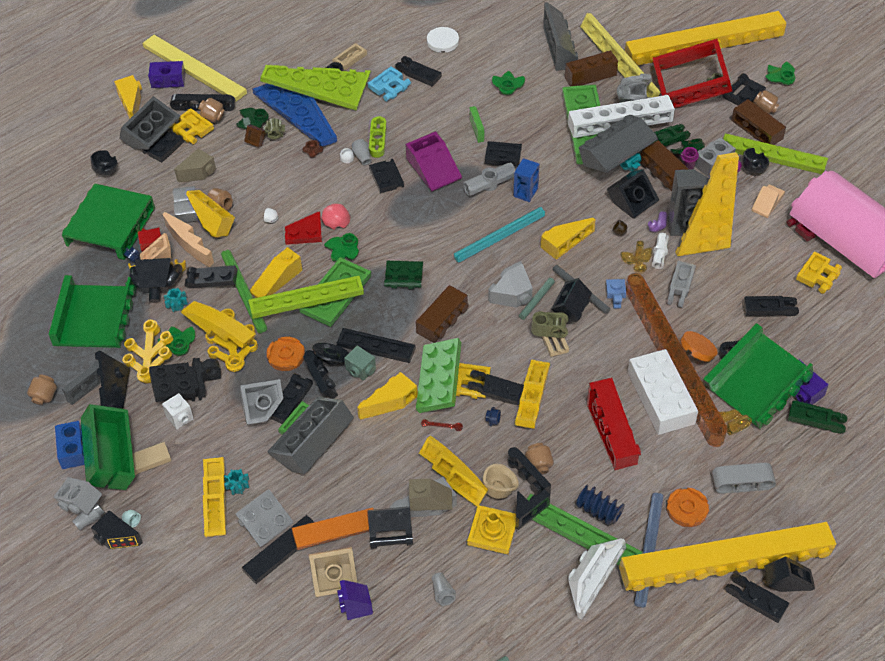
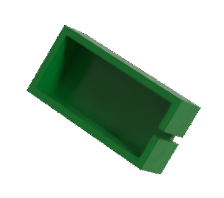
M89 404L81 416L86 482H89L94 487L104 488L108 485L110 489L126 490L135 478L128 410Z

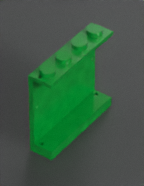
M94 183L87 192L83 202L80 203L76 213L71 217L67 227L63 229L62 237L65 245L69 247L71 242L79 240L115 249L117 257L125 260L126 256L123 255L126 251L125 248L130 249L138 238V232L142 231L155 210L153 198L150 195Z
M64 275L48 334L52 345L121 348L122 340H125L126 337L125 327L129 324V310H132L133 307L132 297L136 294V287L133 285L131 277H128L127 282H125L126 286L75 285L72 275Z
M756 323L703 380L706 388L757 428L761 429L772 421L773 415L777 411H781L785 407L786 401L791 396L794 397L799 392L800 386L804 382L807 383L813 377V364L809 363L808 366L803 364L764 335L763 327Z

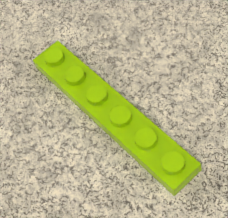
M726 133L723 140L736 148L735 152L739 155H743L746 149L755 148V152L757 154L763 152L764 156L769 159V162L822 174L825 171L828 160L826 157Z
M354 276L249 299L248 301L252 318L254 319L363 295L364 289L360 276Z

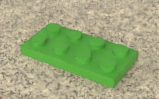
M340 257L318 284L360 276L362 286H364L372 275L371 271ZM354 297L300 308L299 312L331 327Z
M459 338L423 346L416 410L419 413L455 406L462 343Z

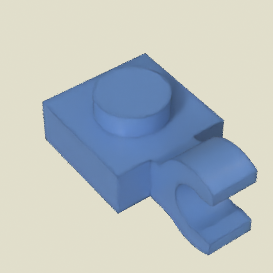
M606 279L607 298H613V308H621L622 298H626L625 279Z

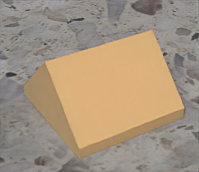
M352 547L309 554L316 597L337 594V590L341 589V580L357 583Z

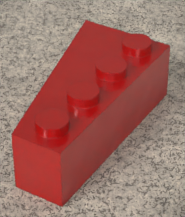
M613 378L589 383L587 408L614 470L638 465L641 450L634 440L633 431L629 426Z

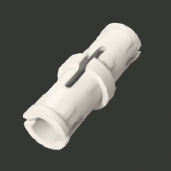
M666 233L658 234L656 247L653 249L652 267H655V269H662L664 267L669 235H666Z

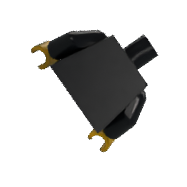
M171 258L135 260L134 266L128 263L130 269L129 277H131V281L136 288H139L143 293H149V302H160V293L168 292L170 287L175 284L181 272L186 270V261L183 260L182 263H178V259H175L173 263Z

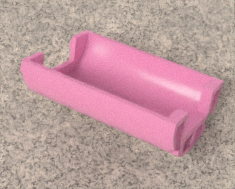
M825 171L818 178L814 177L811 179L808 187L800 197L793 201L790 215L873 278L884 273L885 207L835 171Z

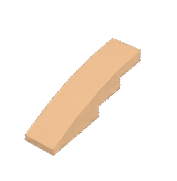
M164 212L165 225L173 238L195 259L210 267L214 263L212 252L203 246L202 238L194 235L193 227Z

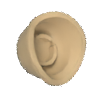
M503 464L490 465L483 475V483L488 489L487 494L495 499L507 498L519 485L516 475Z

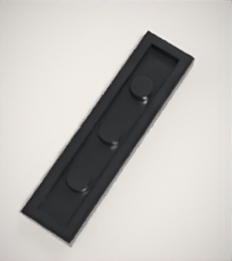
M342 328L336 342L337 346L353 350L356 346H359L372 355L406 363L411 362L416 349L415 344L347 328Z
M308 515L304 516L242 566V571L255 584L259 583L298 551L292 534V528L314 523V521Z

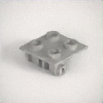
M269 489L235 513L239 518L238 523L242 527L245 526L260 548L294 523Z

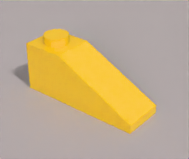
M133 75L114 81L118 96L129 119L139 110L141 101L140 90H142L140 81H136Z
M201 190L187 191L186 195L203 228L216 238L228 236L235 217Z
M588 218L554 226L542 234L541 248L557 260L595 231L596 219Z
M288 247L273 258L250 289L251 294L255 298L274 294L303 271L301 257Z

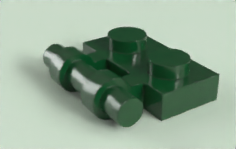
M387 260L384 287H391L392 289H397L398 287H408V289L422 288L423 261Z

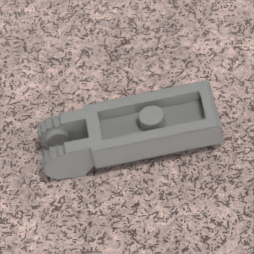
M681 261L677 262L669 288L667 304L671 305L674 300V294L681 295L678 307L683 308L696 265Z

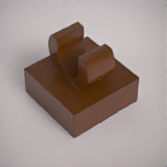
M248 125L244 142L261 147L266 136L265 130Z

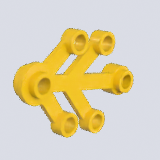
M232 309L221 311L236 320ZM252 324L245 325L255 333V327ZM214 332L211 335L208 333L205 335L207 343H216L229 350L230 355L219 351L217 346H211L207 352L209 358H218L224 361L226 368L232 372L241 370L245 365L244 358L250 352H255L258 349L257 341L253 339L237 353L239 346L231 339L224 341Z
M150 319L143 325V330L146 333L144 350L137 345L133 338H129L124 342V346L128 351L134 352L143 359V366L136 362V359L130 353L122 358L123 363L127 367L137 371V378L143 383H151L150 366H159L172 356V352L166 347L167 344L173 341V336L169 331L163 332L160 335L161 340L153 347L154 336L160 332V326L155 320ZM159 354L160 356L152 362V359Z

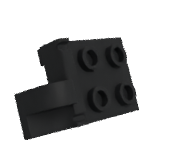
M193 358L192 366H189L187 362L149 367L155 402H166L178 393L184 400L191 398L193 402L195 397H198V400L201 401L202 397H205L206 392L204 381L221 379L219 361L213 358L203 362L200 361V358Z

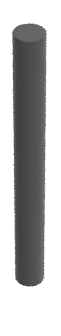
M559 265L553 267L552 270L566 282L574 279ZM592 293L589 301L607 314L610 311V307Z

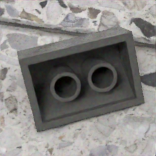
M153 96L121 127L119 139L133 149H149L181 116Z

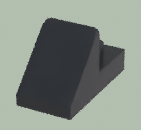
M545 489L539 494H534L529 501L517 491L516 528L518 530L550 506V494Z

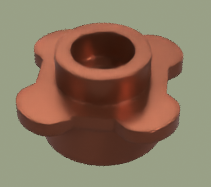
M310 140L302 150L308 153L309 157H315L319 152L323 151V147L319 146L316 140Z

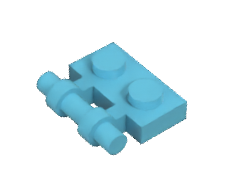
M391 66L368 82V88L379 96L385 92L386 94L383 98L385 101L394 99L399 92L405 91L411 84V81L409 79L403 81V74Z

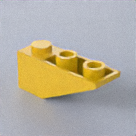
M401 372L391 377L384 386L376 389L369 398L360 402L357 407L358 418L361 420L405 408L417 398V385Z

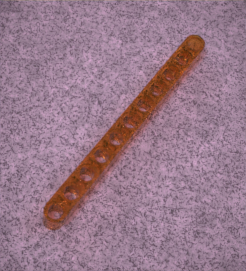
M638 273L630 274L626 284V294L657 351L667 350L698 410L696 422L706 441L713 447L722 446L727 433V426L644 277Z

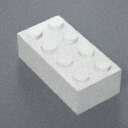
M664 349L629 359L628 375L657 434L660 435L695 425L698 410L667 350Z

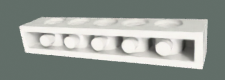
M669 95L569 111L568 125L573 138L605 131L612 124L621 121L626 115L640 117L647 125L672 122L675 108Z

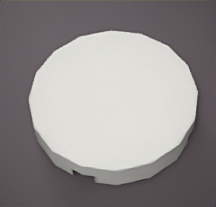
M439 27L428 33L427 44L435 52L441 53V51H445L446 53L458 46L459 36L451 28Z

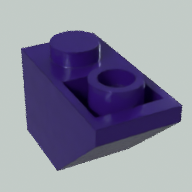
M341 580V589L337 590L341 613L346 612L347 620L372 615V603L367 585Z

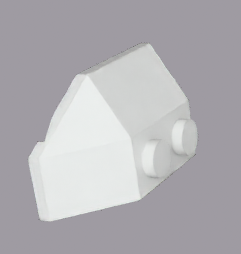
M620 538L592 545L588 551H584L580 558L581 563L578 568H574L571 571L568 580L579 619H583L626 550L624 539Z

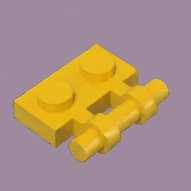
M191 108L180 115L178 124L174 123L170 127L175 134L181 135L186 142L192 144L197 142L194 136L198 135L202 138L214 129L211 122L201 117L200 114Z
M814 251L798 273L796 280L812 288L817 283L820 285L819 292L824 294L827 290H830L834 279L839 277L842 266L836 264L834 267L829 265L831 259ZM822 274H828L827 278L822 276Z
M459 363L456 396L466 395L474 399H478V397L486 398L480 392L462 387V384L468 385L469 381H474L483 385V381L472 378L470 373L472 370L490 374L491 367Z

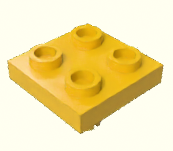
M478 505L467 545L509 555L516 530V514Z

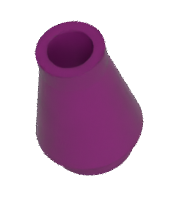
M687 147L681 153L683 164L688 169H694L699 158V153L695 148Z

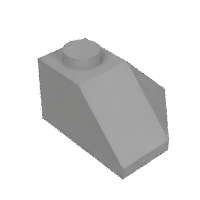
M521 261L505 268L500 274L502 278L498 283H493L488 289V301L493 304L517 308L527 304L532 299L533 288Z
M280 379L240 386L239 392L242 409L247 425L267 422L283 400Z

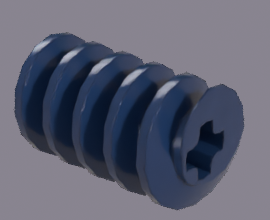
M587 484L577 499V507H584L586 513L591 511L593 517L598 515V519L600 521L605 520L607 525L615 524L620 518L625 504L622 503L617 507V499L610 503V495L603 499V491L596 495V487L594 486L588 490Z

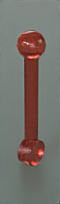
M427 419L421 421L423 427L428 425L455 428L456 431L463 429L462 423L446 424L429 422Z

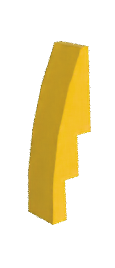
M193 301L181 311L183 315L209 335L214 332L224 341L231 339L241 348L245 347L255 338L256 333L242 323L208 305Z
M531 360L524 381L515 425L535 429L550 363Z
M430 435L423 444L419 454L433 463L432 469L445 477L452 489L474 505H480L488 489L463 461Z
M224 457L203 459L204 536L226 535Z

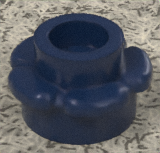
M133 247L130 249L125 248L124 256L134 263L135 260H140V253Z
M492 407L491 410H487L486 422H489L491 427L492 425H499L501 410Z

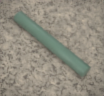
M548 278L519 314L520 319L525 320L555 283L553 278Z

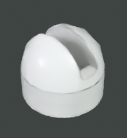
M350 148L342 149L340 160L343 163L352 162L354 160L353 151Z
M266 208L264 222H276L278 219L276 210Z

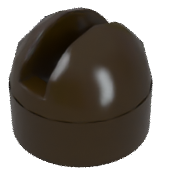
M618 220L613 226L612 232L619 236L626 234L627 224Z

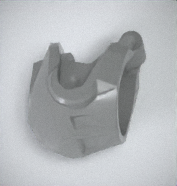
M640 74L621 79V83L617 87L619 101L622 103L650 98L647 97V86L652 82L651 74Z

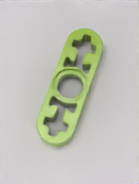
M381 116L374 117L371 120L369 153L374 158L382 157L385 154L387 125L386 119ZM376 135H381V136H382V137L379 138V139L374 138V136H376Z

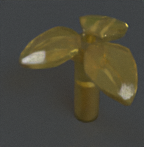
M637 241L635 256L629 252H621L623 261L629 265L635 263L633 269L638 272H645L647 270V266L642 262H648L652 256L651 247L643 250V241Z

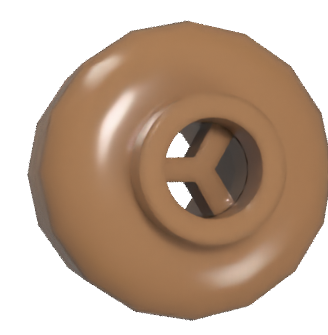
M767 90L759 92L753 101L754 104L768 114L771 112L774 114L779 107V104H777L778 97Z
M208 98L206 101L202 100L198 108L201 110L200 116L211 123L219 122L225 112L223 104L213 98Z
M213 188L207 194L208 197L226 211L233 204L232 196L226 190Z
M39 375V377L32 379L27 394L32 398L31 402L43 405V403L52 401L57 386L53 378Z
M543 443L530 445L525 452L526 458L541 474L548 473L549 468L554 464L550 448L543 445Z

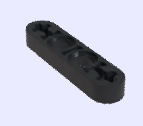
M174 94L171 97L170 106L178 111H188L190 108L194 111H201L198 108L202 100L206 101L208 98H213L223 104L225 111H232L235 108L236 99L228 94ZM190 101H197L199 104H193Z

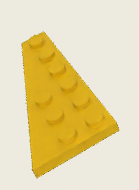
M736 152L717 156L709 174L711 177L707 185H704L703 195L701 199H698L689 219L688 229L682 235L681 245L675 251L677 256L731 247L739 156Z

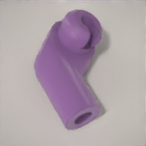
M662 211L658 215V221L653 220L652 223L650 220L648 222L649 230L651 232H658L664 229L667 224L668 214Z

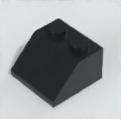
M644 169L631 171L607 188L614 204L632 218L637 217L659 201Z

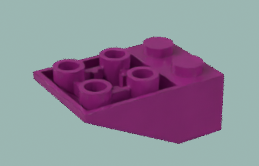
M436 131L405 144L406 159L431 192L462 179L445 142Z

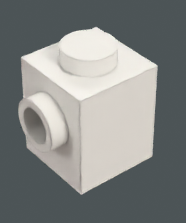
M179 393L162 403L167 419L176 429L193 420L189 404Z

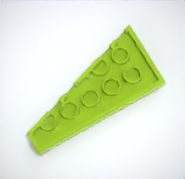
M265 65L260 81L357 111L371 70L356 72L354 69L340 71L336 68L313 67V69H304V67L298 66L297 69L280 65Z

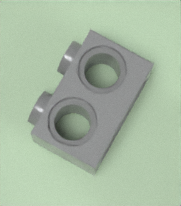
M720 137L710 142L704 149L698 151L699 158L694 167L708 177H711L709 174L717 156L735 153L736 148Z
M68 477L53 498L59 502L57 505L67 512L70 510L75 514L83 513L88 515L102 496V493L89 482Z

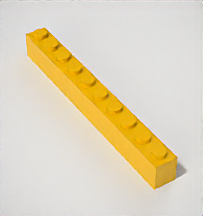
M779 11L627 41L625 52L638 66L653 63V57L717 38L720 48H726L784 36L786 21Z
M822 522L622 557L619 570L626 591H640L645 587H662L667 583L673 582L680 584L689 579L696 578L697 580H702L708 576H724L734 571L742 573L751 568L758 567V569H764L765 565L785 556L800 562L807 561L813 557L825 558L831 555L836 542L828 523Z

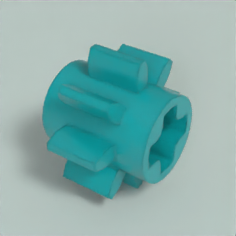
M636 153L622 162L620 166L626 171H634L641 166L639 163L641 162V156L639 153Z
M179 288L171 289L167 295H164L166 308H171L173 312L183 310L184 305L188 304L186 292H181Z
M231 469L228 476H224L226 482L224 483L225 489H230L232 495L243 494L245 488H249L248 473L243 475L242 469Z

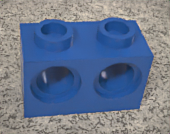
M522 159L514 172V197L527 202L531 201L539 186V163Z
M74 421L55 425L57 459L61 468L67 469L84 465L80 422Z

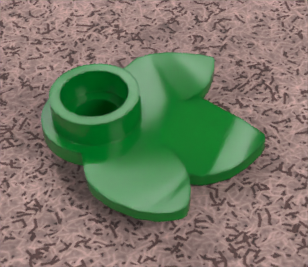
M789 62L783 63L781 68L768 65V74L765 77L769 81L781 82L784 85H790L795 82V69Z
M507 71L502 77L493 76L492 83L499 88L502 94L509 95L524 85L525 77L515 78L510 71Z
M346 233L342 237H333L324 244L325 247L333 250L331 260L335 262L340 257L343 259L347 257L353 260L359 253L357 248L358 238L352 233Z
M171 326L168 331L173 336V341L167 344L166 347L174 355H184L189 351V345L195 340V330L191 326L182 332Z

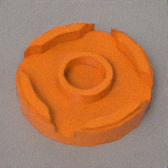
M687 331L680 339L682 347L686 351L689 349L692 352L691 355L701 361L710 362L718 354L715 345L709 339L696 332Z
M290 336L280 337L268 346L267 360L270 366L276 370L290 371L303 363L305 348L297 338Z
M680 488L670 494L667 501V513L678 525L683 527L698 526L708 516V500L705 495L694 488Z

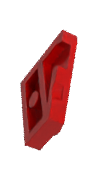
M320 211L285 226L286 245L322 242Z

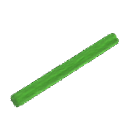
M222 251L221 255L225 265H235L238 269L235 286L257 332L260 334L266 332L267 326L263 317L252 318L248 300L253 299L231 251Z

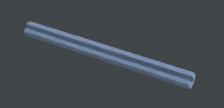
M661 493L652 494L643 554L655 552L664 497ZM649 587L636 591L635 606L646 607Z

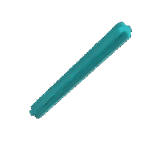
M538 207L455 252L454 259L460 263L544 217L545 210L542 207Z

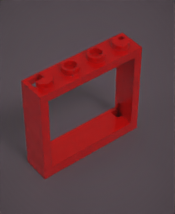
M718 38L652 58L662 96L669 95L674 108L732 92L730 78ZM717 54L723 77L669 93L666 92L661 70Z

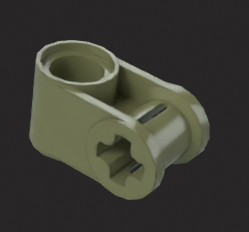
M536 312L532 317L531 332L538 337L564 338L568 335V329L566 328L568 316L561 312Z

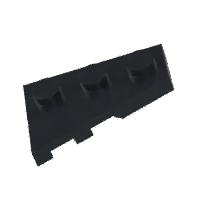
M99 350L95 353V360L99 362L97 376L101 380V387L99 388L101 406L123 409L130 368Z

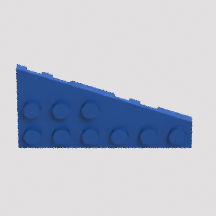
M265 84L252 89L254 95L309 138L316 140L320 146L323 147L337 142L336 134L313 97L271 84Z

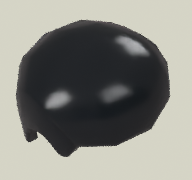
M749 148L743 153L742 164L748 172L758 174L766 171L769 167V159L764 156L763 152L757 154L755 148Z
M107 150L96 151L90 156L91 168L98 175H111L118 168L116 156H110Z

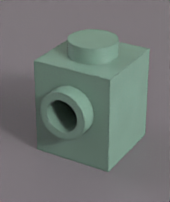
M356 346L344 358L346 370L352 376L358 377L363 381L376 370L375 357L359 346Z

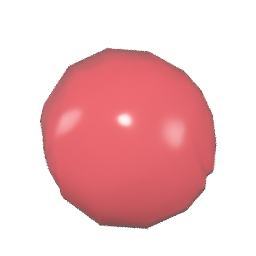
M337 203L324 208L321 217L324 225L329 226L333 230L338 226L345 228L350 223L351 218L347 209L342 204Z

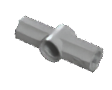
M507 163L495 169L492 167L483 169L481 175L463 182L465 193L471 196L483 190H495L497 184L514 177L515 168L513 164Z

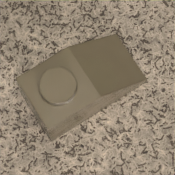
M197 149L174 170L178 182H188L206 179L216 170L214 157Z
M409 479L410 511L453 510L451 488L432 479Z

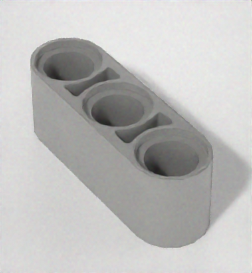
M769 463L720 466L712 471L716 491L722 494L763 491L776 486L772 466Z

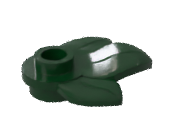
M262 108L241 109L239 111L244 118L236 123V126L241 129H247L248 125L261 128L263 123L268 121L269 114Z
M701 138L682 141V147L670 150L674 154H681L685 148L693 147L698 152L705 147V143L702 142Z

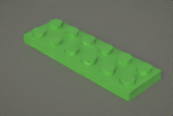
M596 85L562 88L567 118L569 111L600 106ZM571 133L577 164H583L579 147L585 144V141L594 138L598 134L573 138Z

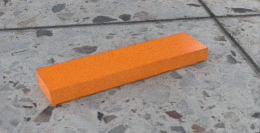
M374 508L292 528L297 550L369 532L367 511L374 510Z

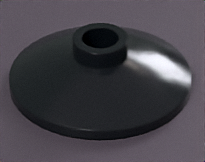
M316 343L312 347L314 354L322 358L327 364L345 362L344 358L349 354L344 348L330 343Z

